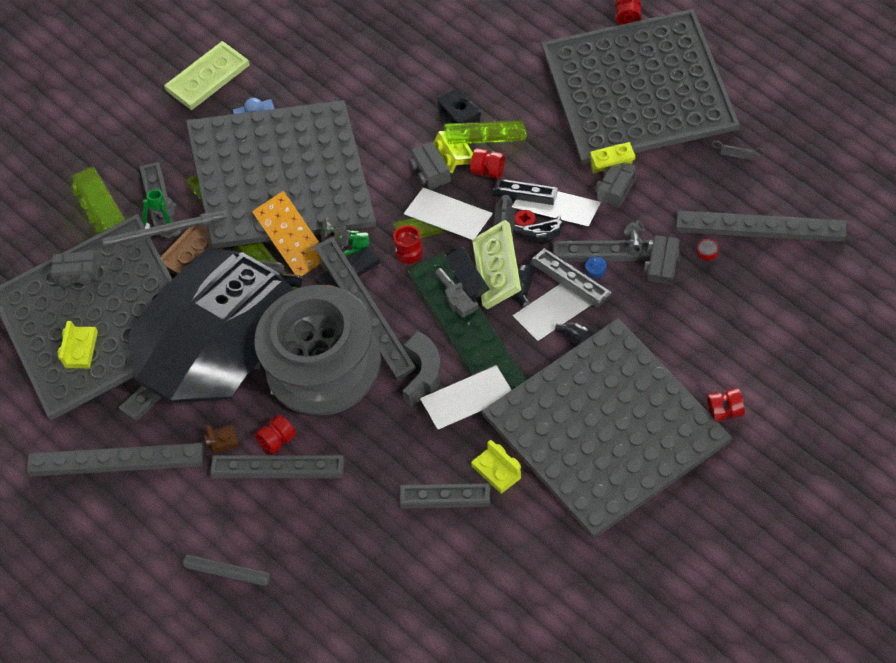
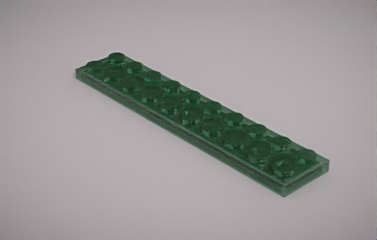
M444 252L406 269L409 278L471 376L497 365L511 390L526 381L525 376L479 306L476 311L465 317H461L460 314H457V311H452L449 307V302H447L445 297V290L447 288L437 277L435 271L442 268L455 285L460 283V281L449 266Z

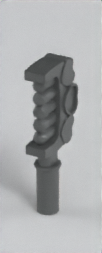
M442 268L435 271L437 277L447 288L445 290V297L452 311H457V314L465 317L478 309V303H474L466 295L461 283L455 285Z

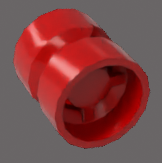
M616 0V21L619 25L641 21V0Z
M476 148L471 158L470 173L480 176L486 174L489 178L500 179L505 166V154L495 151L489 154L488 150Z
M404 225L397 228L393 236L397 259L404 264L416 263L423 254L420 231L412 225Z
M739 388L726 390L723 395L720 392L707 395L709 413L714 418V421H724L727 419V416L733 419L745 415L744 402ZM722 401L725 403L726 410L723 408Z
M278 414L268 422V427L263 426L254 433L257 443L266 453L274 455L282 448V443L287 444L296 437V432L289 421Z

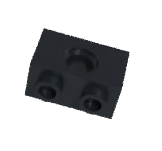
M458 88L437 99L439 113L461 135L481 125L480 109L476 105L474 106L470 102L469 97Z

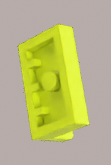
M459 131L438 132L433 144L448 166L450 173H453L456 165L471 163L473 152Z
M630 142L590 152L593 173L604 172L606 167L620 163L632 164V160H635V154Z
M67 321L66 327L62 331V345L58 349V358L65 368L90 369L98 333L96 327H75L72 321Z
M490 440L487 442L488 449L474 459L471 464L482 477L502 494L521 479V465L515 458L509 457L500 444L496 445Z

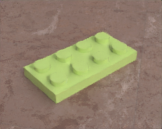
M221 41L165 84V90L190 110H193L249 66V60Z
M506 220L472 240L477 270L490 288V290L481 295L482 305L487 309L521 291L510 223Z

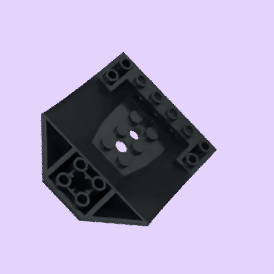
M205 249L168 283L142 313L129 332L128 340L136 382L170 403L232 399L234 393L259 362L255 350V333L262 315L272 303L294 289L278 272L243 252ZM224 298L228 301L226 304H219L216 302V299Z

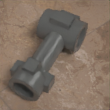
M640 221L632 222L624 229L625 235L630 239L628 240V251L633 255L640 254L642 251L643 241L639 236L643 234L645 228Z

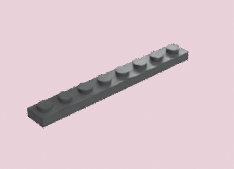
M678 211L677 232L845 242L847 220Z
M333 236L314 246L338 287L353 294L365 306L371 320L372 333L377 340L380 354L397 381L416 371L413 362Z
M203 443L30 453L28 456L27 473L29 477L197 467L203 466L204 447Z

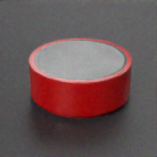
M711 239L702 240L697 246L698 256L703 260L715 259L718 255V244Z

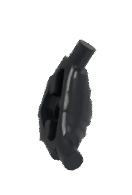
M559 215L555 219L526 225L525 227L515 225L513 233L521 234L534 243L547 244L560 235L564 220H561V215Z
M529 261L517 265L521 291L512 295L516 301H520L523 307L530 304L527 298L528 290L533 279L532 277L535 274V269H537Z
M556 323L555 332L565 333V337L570 340L574 347L594 335V332L589 327L581 323H567L566 325Z

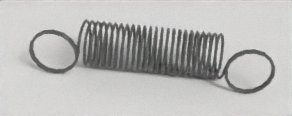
M728 145L721 146L720 155H730V157L734 156L739 159H744L745 157L746 160L749 158L752 161L753 150Z

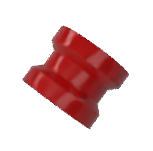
M521 210L516 213L515 225L525 227L526 225L535 224V215L532 211Z

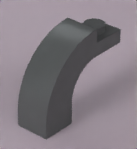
M419 331L404 345L411 361L421 368L418 376L403 390L404 403L410 407L416 402L421 401L420 398L424 397L425 393L429 395L436 392L442 376L440 356L436 346Z

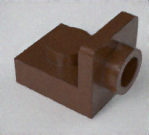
M210 424L206 425L208 433L204 434L207 447L212 446L214 454L239 447L233 425L212 430Z

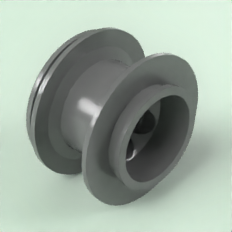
M311 285L290 291L269 306L256 328L255 350L261 365L265 369L268 385L274 396L292 410L318 416L342 412L358 403L368 393L377 379L381 365V354L377 340L372 333L369 314L363 303L346 290L328 285Z

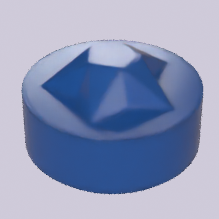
M592 257L585 264L586 273L592 278H600L607 271L606 262L600 257Z

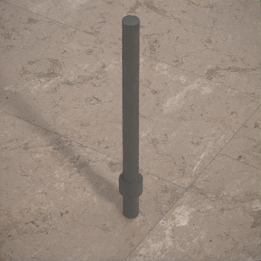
M225 211L213 214L203 213L200 214V217L102 238L103 246L202 225V227L211 225V222L226 219Z

